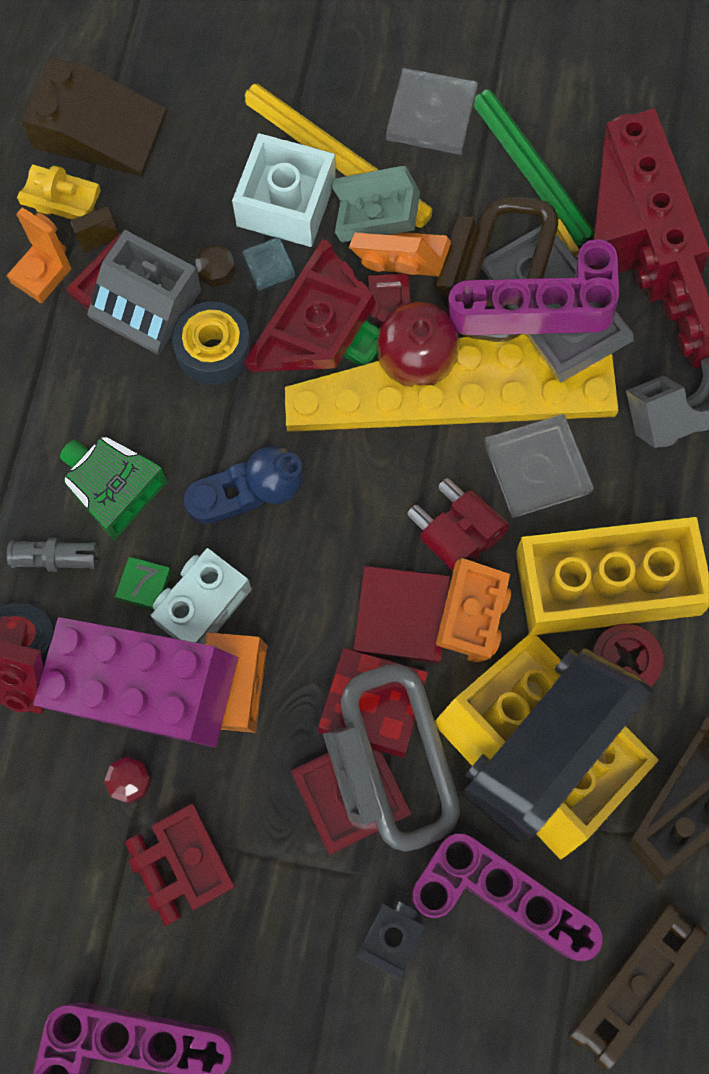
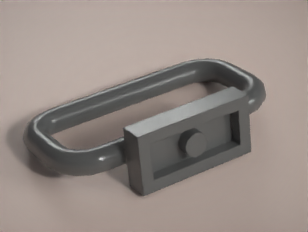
M389 664L359 674L349 681L343 690L341 698L342 716L346 727H338L323 733L349 821L366 825L375 821L382 839L393 849L404 852L417 850L449 835L457 825L460 815L459 797L427 694L418 674L404 665ZM391 682L401 683L407 691L442 804V813L437 821L407 833L401 832L394 822L359 708V700L364 692Z

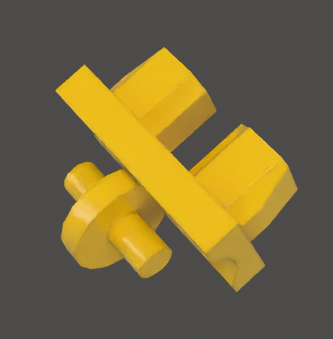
M32 164L26 185L19 192L17 199L20 204L35 208L37 212L47 215L55 214L73 220L95 210L94 205L101 189L97 183L67 175L62 167L52 166L50 169H46Z

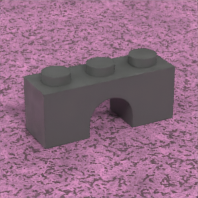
M709 357L701 360L703 370L702 383L698 390L690 397L686 398L683 386L664 375L626 391L636 436L652 447L658 448L671 446L679 438L691 433L709 430Z

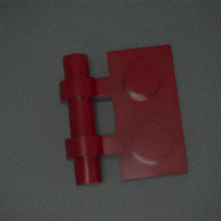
M194 804L151 826L159 841L158 844L148 849L142 834H138L125 841L132 857L128 862L134 874H140L150 894L147 901L152 912L158 911L165 927L182 918L174 902L179 897L185 895L191 909L196 910L236 888ZM167 857L178 880L169 886H166L156 865L157 862Z

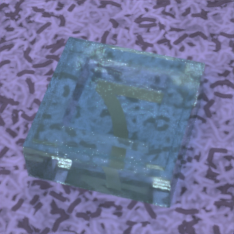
M279 237L242 251L243 258L258 291L295 277L294 268Z

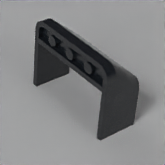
M583 648L579 654L570 649L553 669L560 675L554 685L491 759L485 754L479 757L465 774L471 780V783L460 794L513 841L519 842L532 838L556 812L654 690L639 676L586 648Z

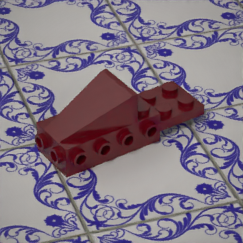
M655 108L634 115L623 114L613 121L607 122L593 240H605L616 249L618 273L635 269L637 284L640 290L646 289L650 302L663 299L666 316L669 321L675 320L679 331L677 333L679 351L683 357L688 356L692 368L696 369L702 367V359L709 357V295L701 277L709 255V247ZM590 265L592 269H603L598 265Z

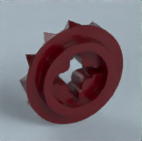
M620 624L613 626L603 632L593 646V653L616 665V662L620 659L617 650L621 649L626 654L630 651L634 652L639 648L641 652L636 655L637 658L633 661L636 669L632 670L628 666L624 667V669L639 676L649 686H652L658 680L663 669V653L658 641L650 632L636 625Z

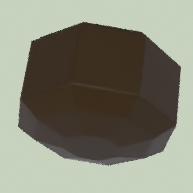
M219 244L202 248L195 259L200 281L212 287L228 284L236 273L231 251Z

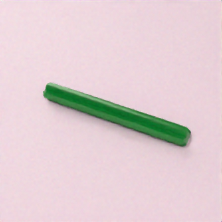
M489 89L479 93L475 97V109L540 198L555 208L559 219H561L575 244L581 247L592 240L594 229L495 94Z

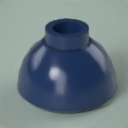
M268 446L259 449L251 455L247 462L246 477L248 484L255 495L261 500L270 504L285 503L296 495L302 484L303 471L301 460L296 454L280 446Z

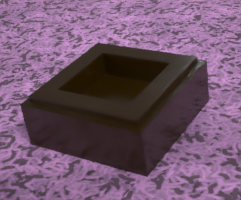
M108 206L70 221L83 253L110 243L118 235Z

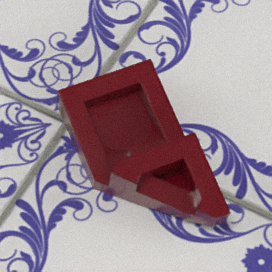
M406 273L368 276V289L372 292L376 302L370 312L372 320L381 326L390 312L402 304L410 303L409 277Z

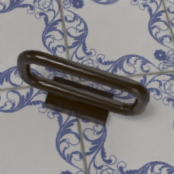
M512 196L499 198L489 204L484 209L478 226L475 224L474 217L458 216L451 237V245L436 284L444 307H449V294L456 284L467 280H478L495 222L500 215L505 213L536 215L542 219V227L526 279L544 278L558 230L559 217L555 208L543 200ZM521 334L462 335L479 340L508 342L518 338Z

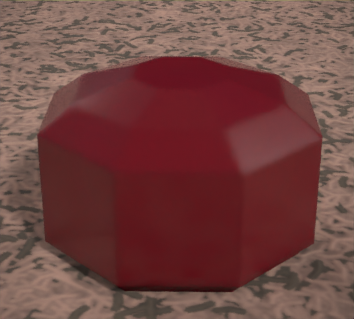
M124 757L110 765L104 783L112 798L132 804L147 795L152 778L143 762Z

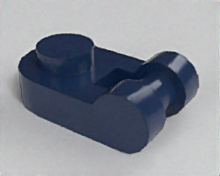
M247 462L233 465L227 471L192 483L184 495V506L190 518L197 523L211 524L261 506L264 501L255 495L247 481ZM236 486L239 494L227 500L224 490Z

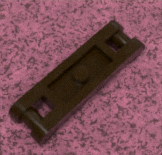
M670 901L660 908L651 925L586 1012L574 1023L567 1035L578 1047L584 1045L595 1055L594 1061L605 1071L609 1070L616 1063L708 935L697 923L691 925L680 916L681 910ZM668 931L680 939L675 950L662 941ZM603 1019L616 1028L608 1039L596 1031V1028Z

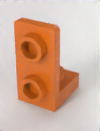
M22 207L16 214L32 247L7 274V277L13 285L42 304L72 268L65 255L67 250L55 233L57 231L55 224L41 213L33 215Z

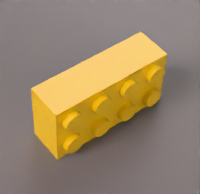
M697 517L521 537L516 551L529 636L701 616L709 608V571Z

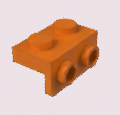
M404 232L389 235L354 233L349 248L362 259L361 263L363 266L373 271L439 277L451 245V240L446 235Z

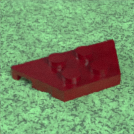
M322 239L244 361L249 371L268 372L336 368L376 304L372 292L362 281H358L354 271L345 261H341L327 240Z

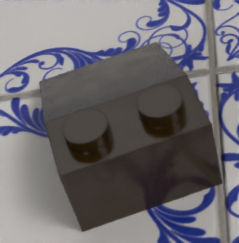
M49 56L22 123L34 149L142 177L167 115V110L163 106L86 65Z

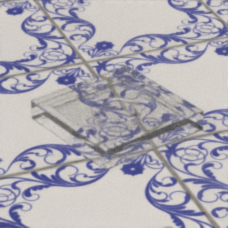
M403 68L386 131V140L461 155L478 82Z
M564 414L485 438L484 444L512 518L591 494L594 489Z

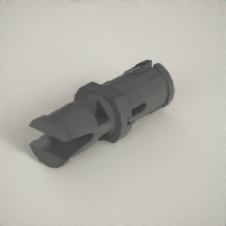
M48 538L47 542L10 540L7 547V563L11 565V568L46 567L48 572H58L60 568H90L96 570L99 563L98 560H94V557H99L97 542L70 543L61 542L59 538Z

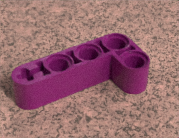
M599 239L590 240L583 244L578 254L575 278L467 280L459 282L451 289L449 294L450 319L457 331L465 335L592 333L604 331L614 321L619 297L616 249L611 243ZM590 265H598V266L602 267L603 269L596 270V269H592V268H590V267H588V266H590ZM598 302L605 305V307L594 308L589 304ZM550 303H556L561 305L562 307L559 309H551L546 305ZM508 304L517 305L519 308L515 310H507L503 308V306Z
M465 834L449 836L439 845L412 889L413 905L420 914L426 917L439 918L446 915L466 888L569 959L587 961L594 958L602 946V933L599 926L592 919ZM453 843L465 845L470 852L469 865L463 870L452 868L447 862L446 851ZM494 869L503 871L509 880V888L501 897L491 895L486 888L487 874ZM428 882H436L444 888L446 899L439 909H427L421 902V889ZM535 896L542 898L548 906L547 918L540 924L532 923L526 915L527 902ZM562 912L565 913V917L560 920ZM559 922L570 929L579 930L583 927L581 936L587 942L584 947L574 946L571 949L570 946L573 940L570 936L561 930H553L552 937L548 933Z
M73 1002L55 1009L48 1016L33 1074H50L55 1064L64 1066L69 1074H87L91 1058L169 1074H224L234 1061L236 1046L233 1038L227 1032L217 1028L84 1002ZM67 1013L76 1015L82 1024L80 1036L76 1040L67 1038L63 1033L62 1021ZM113 1022L123 1024L128 1030L129 1041L124 1049L115 1048L109 1042L108 1030ZM158 1032H168L175 1038L177 1045L173 1057L164 1058L155 1051L154 1039ZM189 1036L194 1037L190 1048L203 1050L213 1041L217 1043L216 1051L224 1054V1058L219 1059L214 1066L207 1065L208 1056L193 1053L188 1057V1063L184 1062L183 1059L189 1048Z

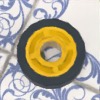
M215 301L195 304L180 315L173 328L172 343L179 366L188 377L203 384L218 385L232 381L245 370L246 365L244 361L253 345L247 321L236 308L224 302ZM209 340H221V342L217 346H204V344Z

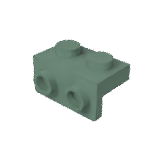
M406 166L335 178L333 180L332 188L340 200L335 234L341 242L351 241L354 233L389 235L415 230L420 191Z

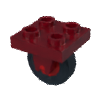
M11 603L0 606V704L15 712L23 713L30 711L42 715L45 708L33 704L54 629L47 615L41 609L29 604Z

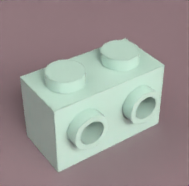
M207 548L200 557L194 555L185 564L181 571V576L183 577L172 590L167 588L158 596L154 602L153 609L155 611L151 614V617L161 629L174 639L205 644L207 632L217 633L252 589L249 580Z

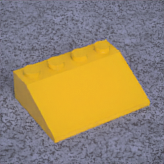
M537 635L526 636L449 704L435 720L437 729L472 766L482 754L491 759L559 678L560 675L553 669L561 660ZM625 726L536 834L560 860L563 859L597 830L659 760Z

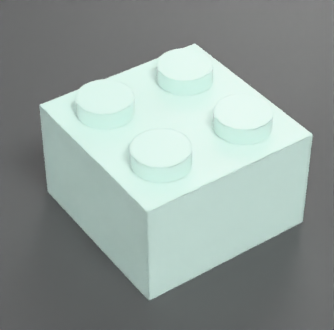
M258 133L232 200L236 225L312 247L333 189V180L336 178L335 154Z

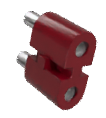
M446 478L440 483L439 490L453 502L451 510L446 514L442 512L433 520L419 505H414L408 511V516L423 530L420 536L421 541L454 571L456 561L461 558L476 562L482 551L485 550L487 552L503 538L510 524L474 490L464 493L449 478Z

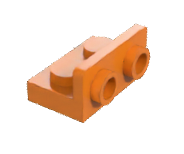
M463 558L457 560L436 645L468 655V660L475 663L490 659L496 653L501 641V631L498 629L501 613L505 612L511 598V590L507 588L510 574Z

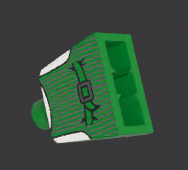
M107 437L100 438L90 450L77 439L71 440L60 453V459L72 468L64 478L65 484L114 541L167 483L161 467Z

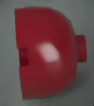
M414 301L402 304L388 314L379 329L376 348L380 366L389 378L408 387L425 384L435 385L447 377L455 365L460 340L458 331L445 310L433 303Z

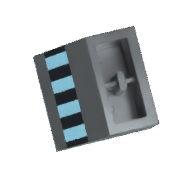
M124 230L101 264L87 315L97 323L159 355L172 336L173 328L178 318L191 307L201 292L197 268Z

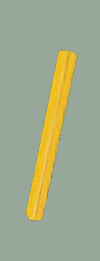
M253 84L246 91L245 102L248 106L302 145L334 153L335 168L344 175L351 176L378 171L373 165L259 84ZM420 199L415 226L422 228L430 220L433 210Z

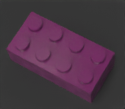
M58 617L33 705L63 714L216 748L239 657L215 646Z

